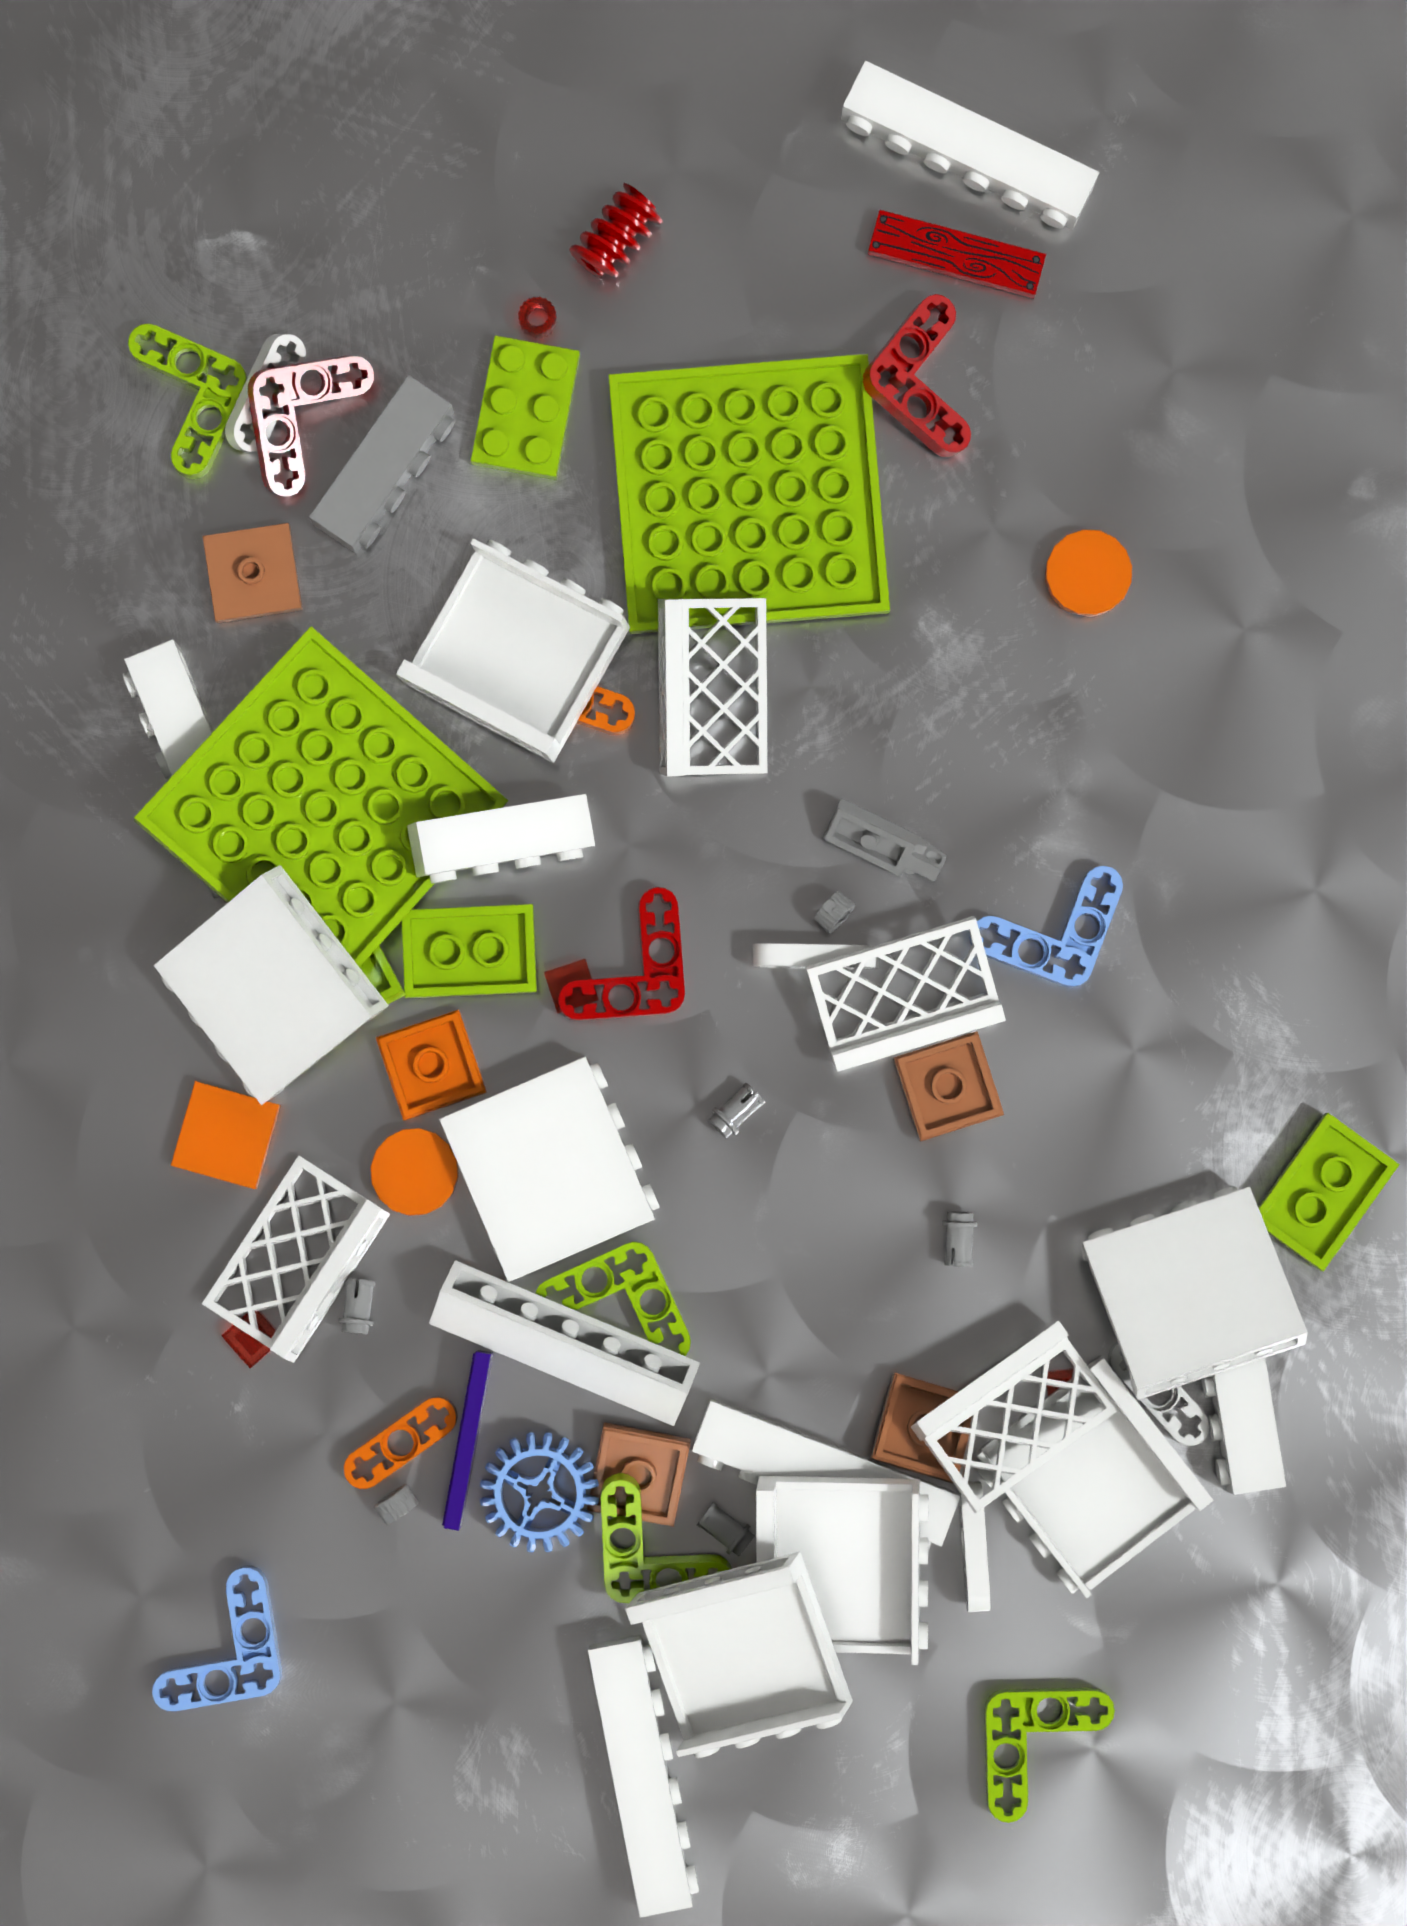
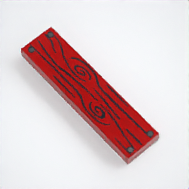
M879 210L868 250V255L1033 299L1036 295L1046 257L1045 253L884 210Z

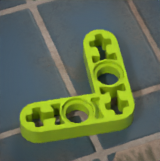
M153 324L139 325L131 332L128 340L129 350L135 360L145 367L199 390L174 443L171 460L178 473L185 478H201L211 469L225 439L226 423L248 378L241 364L234 359ZM152 335L155 336L157 345L170 351L167 365L162 364L165 361L163 354L155 350H149L147 355H143L144 350L139 345L140 340L148 341ZM170 343H174L175 345L170 350ZM184 352H195L200 357L198 369L189 374L180 372L176 365L179 356ZM209 361H215L211 367L219 374L227 375L230 370H233L238 384L236 386L228 385L223 390L220 381L216 377L207 374ZM207 374V381L204 383L201 380H203V378ZM206 408H215L222 415L221 423L213 430H205L198 425V416ZM194 431L203 439L212 440L210 446L202 441L198 448V454L202 458V462L200 464L192 463L190 468H185L186 462L181 455L183 452L191 453L197 443L196 439L190 436L191 432Z
M631 1242L544 1281L535 1292V1294L545 1298L548 1296L546 1288L553 1285L556 1291L568 1288L570 1285L565 1281V1278L574 1275L576 1289L584 1297V1300L575 1303V1296L573 1294L563 1299L562 1305L576 1311L625 1288L648 1341L659 1345L658 1343L664 1340L660 1326L652 1332L648 1322L660 1321L670 1312H673L676 1321L667 1322L673 1335L681 1333L684 1341L678 1344L680 1350L678 1354L686 1356L690 1350L691 1339L687 1327L652 1251L643 1243ZM630 1249H634L636 1254L645 1253L648 1261L642 1264L643 1272L636 1274L633 1269L621 1272L619 1274L625 1281L616 1285L613 1271L605 1260L614 1257L616 1266L628 1259L626 1252ZM599 1267L607 1274V1285L601 1292L592 1293L584 1288L582 1275L588 1268ZM658 1289L664 1294L666 1305L659 1314L651 1315L644 1312L641 1308L640 1298L646 1290Z
M624 1473L613 1474L605 1480L601 1489L604 1583L606 1593L611 1599L619 1603H630L639 1592L661 1587L657 1583L656 1576L660 1571L667 1568L678 1571L682 1578L681 1582L689 1580L687 1568H694V1577L708 1575V1569L717 1568V1572L732 1569L727 1559L715 1554L644 1557L641 1490L639 1483L634 1477ZM622 1486L625 1487L626 1494H633V1496L626 1498V1516L617 1517V1500L615 1497H609L608 1495L615 1494L616 1487ZM618 1528H628L634 1533L636 1539L633 1545L622 1549L612 1544L610 1535ZM643 1570H650V1589H644V1580L630 1582L629 1589H621L620 1582L615 1581L619 1579L620 1572H628L630 1579L638 1580L643 1579Z
M1097 1688L1002 1689L995 1691L988 1697L984 1708L986 1800L990 1812L996 1819L1007 1823L1015 1822L1023 1817L1027 1811V1732L1098 1731L1106 1728L1114 1718L1115 1709L1112 1700L1105 1692ZM1075 1697L1073 1704L1076 1707L1089 1706L1090 1698L1096 1697L1098 1703L1105 1706L1106 1709L1105 1712L1098 1713L1096 1721H1091L1087 1713L1076 1712L1074 1713L1076 1722H1068L1070 1707L1067 1698ZM1045 1698H1055L1061 1703V1715L1054 1722H1044L1037 1715V1707ZM1003 1699H1008L1011 1707L1017 1708V1714L1009 1716V1729L1011 1732L1019 1729L1018 1737L1008 1734L992 1737L993 1730L1002 1732L1001 1718L999 1715L993 1714V1708H999ZM1005 1743L1014 1745L1019 1753L1016 1764L1009 1768H1002L996 1765L993 1758L996 1748ZM1020 1774L1019 1782L1010 1780L1011 1793L1013 1797L1019 1798V1803L1012 1804L1011 1812H1004L1000 1804H995L996 1798L1003 1797L1002 1780L994 1782L993 1776L998 1775L1009 1778Z

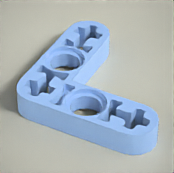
M1108 866L1095 867L1086 874L1082 880L1060 941L999 917H982L977 921L978 928L981 930H986L990 924L997 927L996 934L1007 940L1010 938V931L1018 933V937L1011 945L1010 957L1002 955L1007 946L996 942L990 948L984 947L986 956L1064 987L1072 988L1081 985L1088 980L1092 973L1123 888L1121 876L1116 870ZM1102 875L1108 876V885L1114 887L1113 893L1106 892L1099 903V906L1107 907L1106 914H1103L1095 907L1081 905L1083 898L1089 903L1093 901L1096 888L1090 885L1091 880H1099ZM1087 914L1096 918L1099 924V931L1094 938L1083 939L1078 936L1074 926L1079 916ZM1024 940H1035L1042 946L1043 955L1038 963L1027 964L1019 957L1018 949ZM1051 946L1059 949L1055 956L1057 959L1068 961L1072 956L1079 958L1077 965L1083 968L1082 975L1075 974L1071 979H1067L1064 977L1066 970L1055 964L1051 965V973L1044 971L1043 967L1051 956Z
M254 1566L240 1567L229 1576L226 1582V1595L236 1658L165 1671L156 1679L152 1690L154 1701L161 1709L181 1711L261 1697L270 1694L279 1685L282 1679V1666L269 1586L265 1574L259 1568ZM243 1574H247L250 1581H257L259 1588L255 1589L251 1595L253 1606L262 1602L263 1610H250L239 1615L238 1607H245L247 1602L245 1593L242 1591L237 1592L235 1585L242 1581ZM257 1618L265 1624L266 1636L263 1641L251 1643L243 1637L242 1626L247 1619ZM256 1663H262L264 1670H272L273 1676L266 1680V1686H260L259 1681L256 1679L247 1680L242 1683L245 1691H237L239 1677L234 1666H241L240 1675L254 1672L257 1667ZM221 1670L227 1674L230 1686L226 1693L215 1695L207 1689L205 1678L210 1671ZM197 1673L196 1688L201 1699H194L195 1690L181 1693L178 1696V1702H173L171 1695L163 1694L162 1689L169 1684V1678H175L176 1685H186L193 1682L190 1674Z

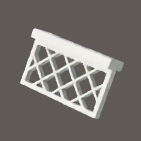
M766 598L658 599L660 774L664 776L768 773ZM739 607H755V626L743 638L727 620ZM689 608H706L718 620L702 638L689 627ZM714 608L729 609L721 616ZM722 625L739 641L723 660L706 644ZM689 636L696 642L690 650ZM754 636L755 649L748 643ZM744 647L756 658V669L745 681L727 665ZM700 648L718 664L702 682L689 671V660ZM722 669L739 685L723 704L706 688ZM689 679L697 686L691 693L689 691ZM755 679L756 693L749 687ZM701 691L718 707L702 726L690 715V703ZM744 691L756 702V713L745 725L728 710V707ZM723 713L740 729L724 747L706 731ZM755 723L756 737L749 731ZM690 724L697 730L691 737ZM744 735L756 745V764H739L728 753ZM701 736L719 751L707 765H690V747ZM725 757L732 765L716 764Z
M974 916L805 967L828 1043L831 1060L837 1072L1006 1021ZM969 930L972 946L964 960L943 950L952 934ZM941 938L937 946L929 942ZM919 944L934 951L922 973L901 963L908 949ZM899 951L895 959L886 955ZM940 955L960 965L949 987L928 977ZM975 955L979 968L970 964ZM876 957L891 964L880 986L859 975L867 960ZM856 964L853 972L845 968L847 966ZM898 968L918 978L907 1000L886 990ZM968 969L982 977L986 993L968 998L955 990ZM837 970L848 976L849 979L839 997L835 998L822 991L818 975ZM855 981L876 991L865 1012L844 1002ZM925 982L945 992L938 1006L927 1011L913 1004ZM883 995L903 1005L896 1019L887 1023H883L871 1016ZM952 996L959 1000L948 1004ZM825 1000L834 1004L830 1013H828ZM840 1008L861 1018L853 1033L838 1038L835 1037L832 1022ZM910 1009L917 1012V1014L906 1017ZM867 1022L875 1025L874 1027L864 1029Z
M298 1155L202 1304L270 1348L271 1351L283 1359L294 1363L390 1214ZM305 1169L316 1176L320 1195L297 1200L294 1184ZM325 1183L337 1191L326 1193ZM288 1194L290 1202L281 1204ZM347 1196L358 1203L348 1220L332 1223L328 1200ZM321 1202L325 1225L302 1230L298 1207ZM291 1209L295 1232L272 1237L270 1220L274 1214ZM342 1228L337 1238L335 1239L334 1230ZM264 1231L265 1239L257 1241ZM327 1232L330 1248L326 1255L322 1258L308 1261L304 1237ZM297 1239L301 1263L278 1268L274 1244ZM267 1246L271 1270L248 1275L246 1257L252 1249ZM318 1266L311 1276L310 1267ZM240 1268L241 1277L233 1278ZM303 1269L305 1287L300 1295L284 1298L280 1274ZM272 1276L277 1300L254 1305L250 1281ZM243 1284L247 1307L229 1311L217 1303L228 1286ZM294 1303L287 1313L286 1305ZM278 1307L281 1324L272 1338L259 1330L256 1311ZM248 1314L250 1324L238 1316Z
M1057 1321L911 1426L919 1440L925 1442L974 1513L980 1511L1119 1410L1068 1340L1067 1336L1069 1334L1060 1321ZM1062 1351L1074 1366L1071 1383L1047 1379L1050 1360ZM1042 1366L1041 1377L1030 1376L1031 1373ZM1079 1375L1087 1386L1078 1384ZM1020 1381L1039 1384L1036 1408L1012 1404L1014 1385ZM1046 1385L1070 1389L1067 1414L1043 1410ZM1007 1391L1005 1403L993 1401ZM1077 1391L1094 1394L1104 1410L1093 1418L1073 1415ZM985 1406L1004 1409L1001 1434L976 1429L979 1410ZM1011 1411L1035 1415L1031 1439L1007 1435ZM1042 1416L1066 1420L1063 1439L1057 1444L1038 1441ZM971 1417L970 1428L958 1426ZM1072 1422L1083 1424L1071 1433ZM950 1431L968 1434L965 1459L947 1456L937 1440ZM975 1436L1000 1440L996 1465L971 1461ZM1006 1442L1030 1446L1028 1465L1022 1469L1002 1466ZM1037 1447L1048 1449L1035 1459ZM954 1464L964 1466L963 1475L960 1474ZM970 1467L995 1471L992 1490L980 1499L977 1498L968 1485ZM1001 1473L1012 1474L1010 1478L1000 1484Z

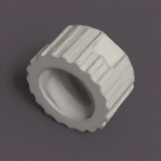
M837 891L816 913L815 921L831 934L848 918L856 904L840 891Z
M406 1484L388 1494L374 1508L384 1523L389 1525L413 1509L418 1504V1501Z

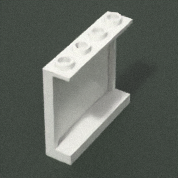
M473 538L470 545L475 552L412 663L404 659L396 675L406 686L554 763L630 626L625 617L622 616L624 610L615 603L605 598H601L597 603L584 596L586 590L575 582L563 578L562 582L559 583L547 577L549 571L540 564L526 559L522 564L509 557L511 551L503 545L490 539L484 544Z
M281 865L260 875L154 964V967L161 975L164 985L177 995L187 1008L191 1020L204 1030L215 1044L218 1055L231 1065L242 1079V1085L245 1090L255 1097L261 1105L285 1090L284 1088L363 1024L389 1006Z
M586 1057L439 1119L508 1282L653 1221L655 1216L652 1211L660 1208L650 1183L641 1186L635 1170L643 1166L633 1143L624 1146L618 1130L625 1127L616 1103L607 1106L601 1089L608 1087L599 1063L590 1065Z
M1235 1186L1228 1187L1216 1192L1211 1200L1199 1204L1195 1200L1186 1201L1171 1209L1172 1213L1157 1218L1153 1214L1144 1215L1131 1221L1130 1227L1115 1232L1112 1228L1102 1229L1089 1235L1088 1241L1082 1242L1084 1261L1087 1260L1113 1327L1131 1376V1387L1136 1400L1305 1345L1308 1334L1250 1187L1238 1190V1187Z
M1101 1355L1087 1366L1119 1410L1007 1490L1005 1493L1008 1497L1002 1501L1017 1523L1025 1518L1033 1528L1035 1533L1029 1538L1043 1557L1047 1558L1053 1554L1063 1567L1056 1573L1069 1591L1073 1594L1080 1589L1086 1599L1092 1595L1091 1589L1195 1509L1201 1511L1214 1501ZM1079 1375L1078 1384L1087 1386ZM1057 1388L1044 1398L1043 1410L1067 1414L1070 1389ZM1077 1391L1073 1415L1093 1418L1104 1410L1094 1394ZM1027 1413L1022 1415L1008 1426L1007 1435L1031 1439L1035 1415ZM1042 1416L1038 1441L1054 1444L1060 1442L1063 1439L1066 1420ZM1072 1422L1071 1433L1083 1424ZM991 1439L975 1452L982 1463L996 1465L1000 1440ZM1006 1442L1002 1466L1022 1469L1028 1465L1030 1446ZM1037 1447L1035 1459L1048 1449ZM976 1468L986 1483L992 1487L995 1471ZM1001 1473L1000 1484L1010 1478L1012 1474Z
M759 1476L756 1488V1563L801 1552L835 1652L910 1654L911 1665H918L919 1650H928V1622H920V1607H928V1580H920V1564L928 1565L929 1539L928 1537H920V1522H928L929 1495L920 1494V1479Z
M801 1552L639 1592L625 1608L631 1625L641 1622L643 1624L684 1741L676 1750L678 1757L694 1754L696 1758H703L716 1753L720 1747L734 1744L736 1748H745L757 1743L762 1737L775 1735L777 1739H783L797 1734L801 1731V1728L816 1725L818 1729H826L840 1723L853 1702Z

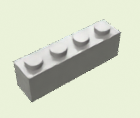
M408 375L309 516L312 524L355 554H357L362 546L368 548L381 530L378 522L388 510L393 513L402 502L406 491L402 488L411 475L417 478L427 466L431 457L427 452L436 439L440 442L444 441L455 424V420L452 419L454 415L452 404Z

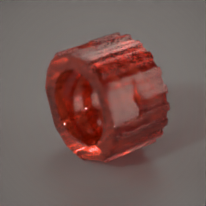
M539 296L527 299L520 306L518 319L524 334L526 333L535 339H543L552 334V330L557 323V314L554 305L552 306V302L547 301V298ZM537 308L544 310L548 315V319L544 324L534 326L529 323L528 316L532 311Z

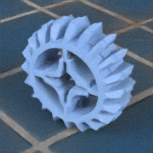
M534 1432L527 1433L526 1441L528 1447L522 1448L520 1441L516 1437L512 1438L509 1442L514 1454L510 1456L504 1449L498 1448L495 1454L503 1462L502 1466L500 1467L492 1462H488L485 1466L489 1473L496 1475L495 1480L482 1479L480 1482L481 1488L493 1490V1495L484 1496L480 1499L481 1506L494 1504L496 1508L495 1511L486 1515L487 1523L501 1518L504 1523L499 1526L495 1534L498 1537H502L508 1529L514 1531L515 1534L510 1541V1546L514 1548L517 1547L522 1536L529 1538L527 1551L531 1553L536 1548L537 1539H543L545 1552L553 1550L552 1537L555 1536L558 1537L563 1547L568 1546L570 1541L565 1531L570 1529L575 1535L580 1537L584 1530L576 1520L581 1518L584 1521L592 1522L594 1514L583 1509L584 1504L598 1505L599 1497L586 1494V1489L599 1486L598 1480L593 1478L585 1480L583 1474L590 1472L594 1468L593 1463L589 1461L579 1467L575 1461L582 1456L584 1450L578 1447L569 1456L564 1452L569 1444V1439L566 1437L561 1439L558 1448L552 1447L553 1436L551 1432L544 1434L543 1445H536ZM527 1457H549L543 1471L536 1476L518 1474L510 1470L513 1465ZM561 1463L569 1470L575 1481L577 1491L576 1502L566 1498V1495L559 1492L555 1486V1476ZM547 1472H550L551 1475L547 1481L550 1487H548L547 1491H552L551 1499L542 1498L539 1503H536L533 1511L529 1512L533 1502L530 1499L533 1493H528L527 1490L529 1484L537 1486L540 1481H543ZM504 1482L513 1486V1489L520 1492L524 1498V1509L518 1520L510 1513L506 1506L503 1495ZM544 1508L561 1510L569 1514L562 1522L547 1528L530 1527L535 1515Z

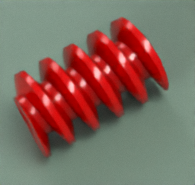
M627 183L623 184L626 193L618 191L613 195L612 200L615 206L605 205L602 208L601 213L604 219L595 218L592 220L591 228L594 233L585 231L580 235L583 247L575 244L569 248L570 253L577 262L588 272L602 279L604 274L615 278L619 276L617 269L613 265L615 260L626 265L630 263V259L624 251L626 247L638 252L640 251L641 246L635 236L637 234L646 238L652 236L646 225L647 221L658 225L663 223L655 206L641 192Z

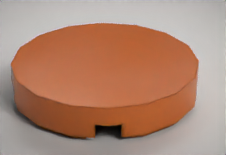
M1080 530L1066 535L1054 546L1046 563L1045 582L1050 596L1063 610L1077 615H1084L1083 617H1096L1110 612L1124 599L1132 583V564L1127 550L1115 537L1100 530Z
M420 1128L403 1129L387 1137L376 1150L371 1164L372 1185L379 1199L391 1210L408 1216L428 1214L442 1207L453 1195L459 1178L457 1160L451 1146L438 1134Z

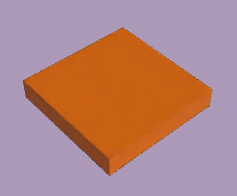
M459 1009L376 1037L403 1121L487 1093Z
M195 1081L171 1166L257 1189L281 1105L268 1101L261 1105L254 1097Z

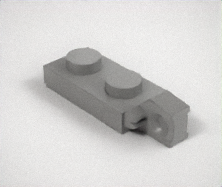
M841 798L823 835L825 841L900 877L903 872L912 875L915 872L935 882L947 858V854L930 845L923 837L920 838L919 835Z

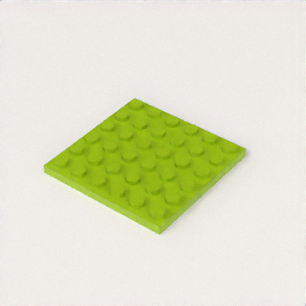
M868 354L609 374L630 634L658 632V599L766 598V623L890 613L872 397L867 393L863 385V374L869 366ZM739 607L727 622L731 626L755 624V607ZM689 608V627L691 629L711 628L718 621L706 608ZM729 608L714 609L723 616Z
M311 626L138 812L133 821L227 903L260 875L281 865L356 964L361 967L435 884H431L430 876L416 878L407 825L419 821L503 808L509 800Z

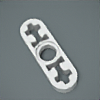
M274 334L265 340L225 426L226 439L233 448L241 451H257L255 434L253 439H246L245 434L240 431L242 424H249L250 430L254 432L251 412H248L250 407L248 398L249 380L256 372L263 369L304 363L306 349L303 342L297 336L292 334ZM278 346H287L286 352L291 355L289 361H281V355L277 353ZM272 383V385L274 386L275 392H278V391H279V386H278V384ZM272 400L270 402L271 409L263 408L262 412L265 415L268 413L281 414L283 407H274ZM277 420L272 421L267 426L265 434L267 440H269Z
M753 944V967L806 969L805 967L873 947L874 945ZM876 957L867 960L862 970L880 969V958ZM856 964L847 966L845 968L854 970Z
M1116 1342L1109 1351V1365L1134 1395L1128 1368L1125 1367L1122 1370L1119 1366L1123 1359L1119 1354L1121 1351L1120 1346ZM1181 1386L1171 1389L1169 1400L1162 1405L1152 1404L1147 1397L1139 1400L1176 1442L1186 1446H1195L1206 1439L1210 1430L1209 1419ZM1180 1397L1185 1401V1404L1179 1406L1178 1409L1189 1418L1196 1415L1199 1419L1195 1424L1198 1432L1194 1436L1189 1433H1184L1182 1436L1179 1434L1178 1430L1182 1427V1424L1175 1415L1170 1414L1167 1421L1162 1416V1413L1170 1411L1176 1406Z
M981 1481L968 1482L977 1498H982L983 1489ZM958 1490L960 1495L959 1513L967 1612L990 1611L991 1601L984 1508L974 1513Z

